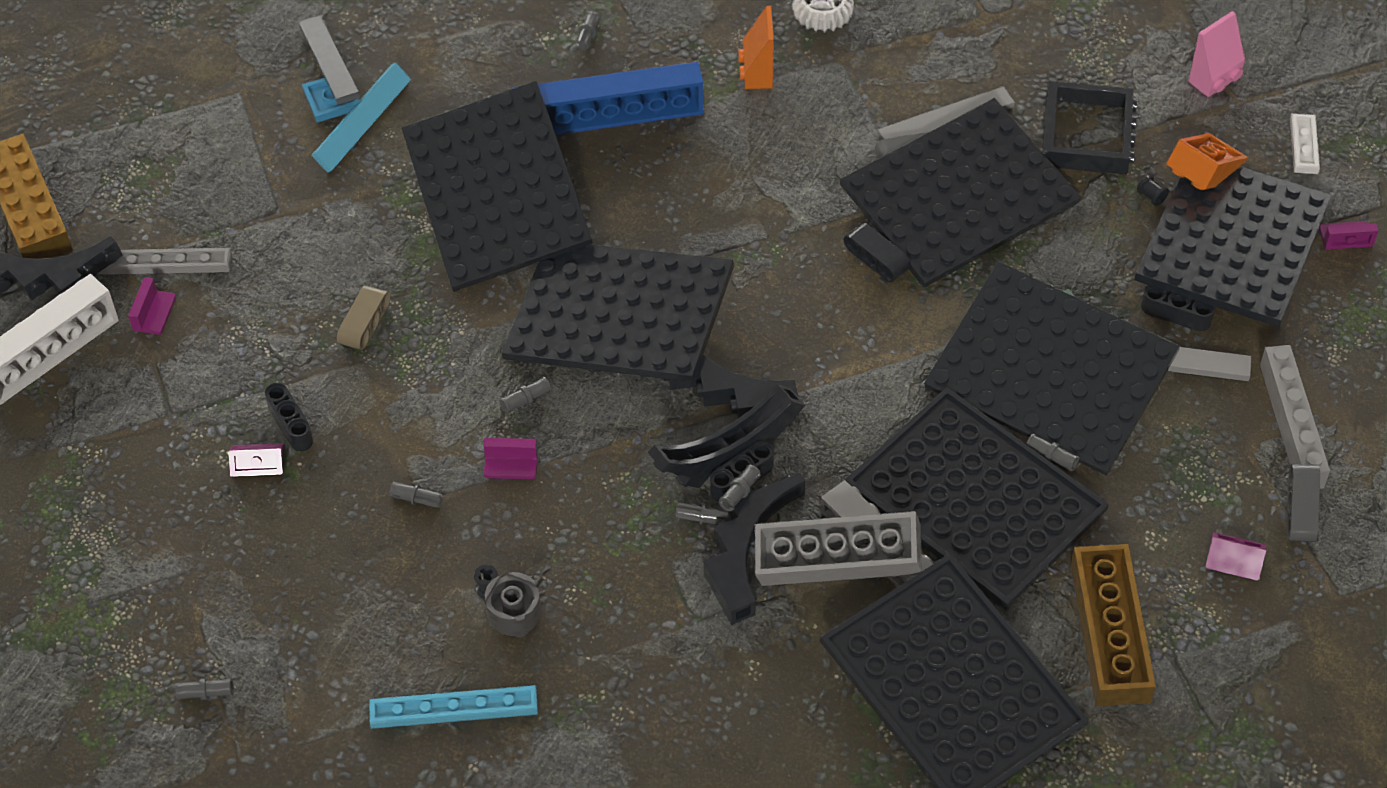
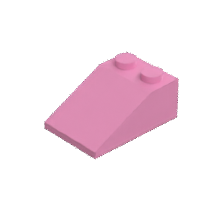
M1233 11L1199 32L1188 82L1207 97L1216 92H1221L1226 85L1232 81H1237L1243 74L1245 58L1236 14Z

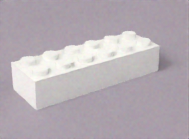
M89 274L82 280H79L71 288L59 294L48 304L39 308L35 313L22 322L17 323L12 329L0 336V405L119 321L109 290L94 276Z

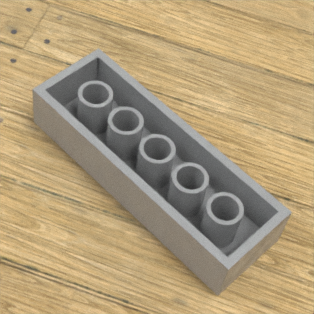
M916 511L755 524V575L762 586L916 575L922 572L921 529Z

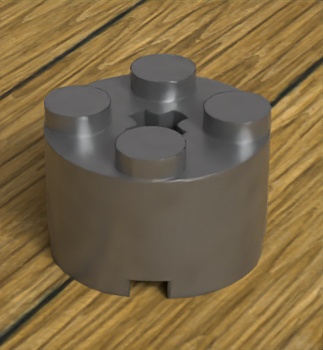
M512 572L508 573V576L494 578L487 586L485 604L490 626L504 635L519 638L526 636L537 625L541 617L540 595L533 579L525 574Z

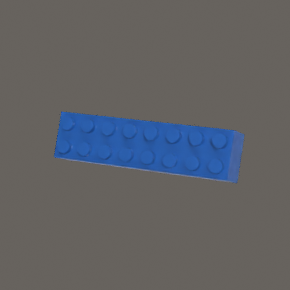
M698 62L538 84L555 135L704 114L703 79Z

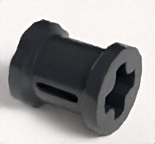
M1148 175L1138 184L1137 193L1144 194L1151 200L1152 205L1159 206L1167 198L1169 189L1161 187L1154 181L1153 176Z
M482 565L475 570L476 592L483 599H485V591L489 583L498 577L495 567Z

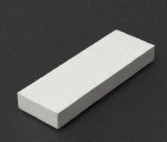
M1291 114L1290 127L1294 173L1318 174L1320 165L1315 115Z

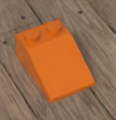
M771 6L764 8L744 37L743 49H738L739 63H743V66H740V80H744L745 89L773 88L774 38Z
M1206 133L1179 139L1166 165L1172 168L1174 174L1191 180L1194 187L1206 190L1216 187L1245 163L1248 157L1214 135Z

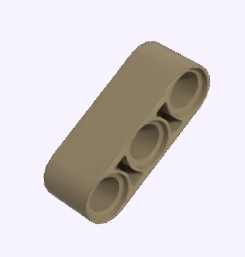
M364 285L338 330L337 342L363 350L387 310L390 302V293Z

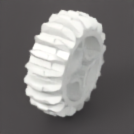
M793 0L792 9L795 19L799 20L800 25H806L807 29L814 28L815 32L818 29H823L825 33L827 29L834 31L836 27L842 28L844 23H848L853 14L854 1Z

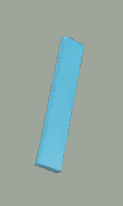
M396 62L390 65L312 154L314 159L327 173L334 169L411 80Z
M536 685L370 699L371 728L538 714Z

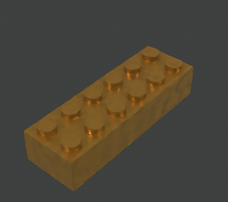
M24 134L0 141V206L22 258H52L72 251L67 231Z
M1128 544L1074 547L1071 569L1096 706L1151 703L1156 685Z

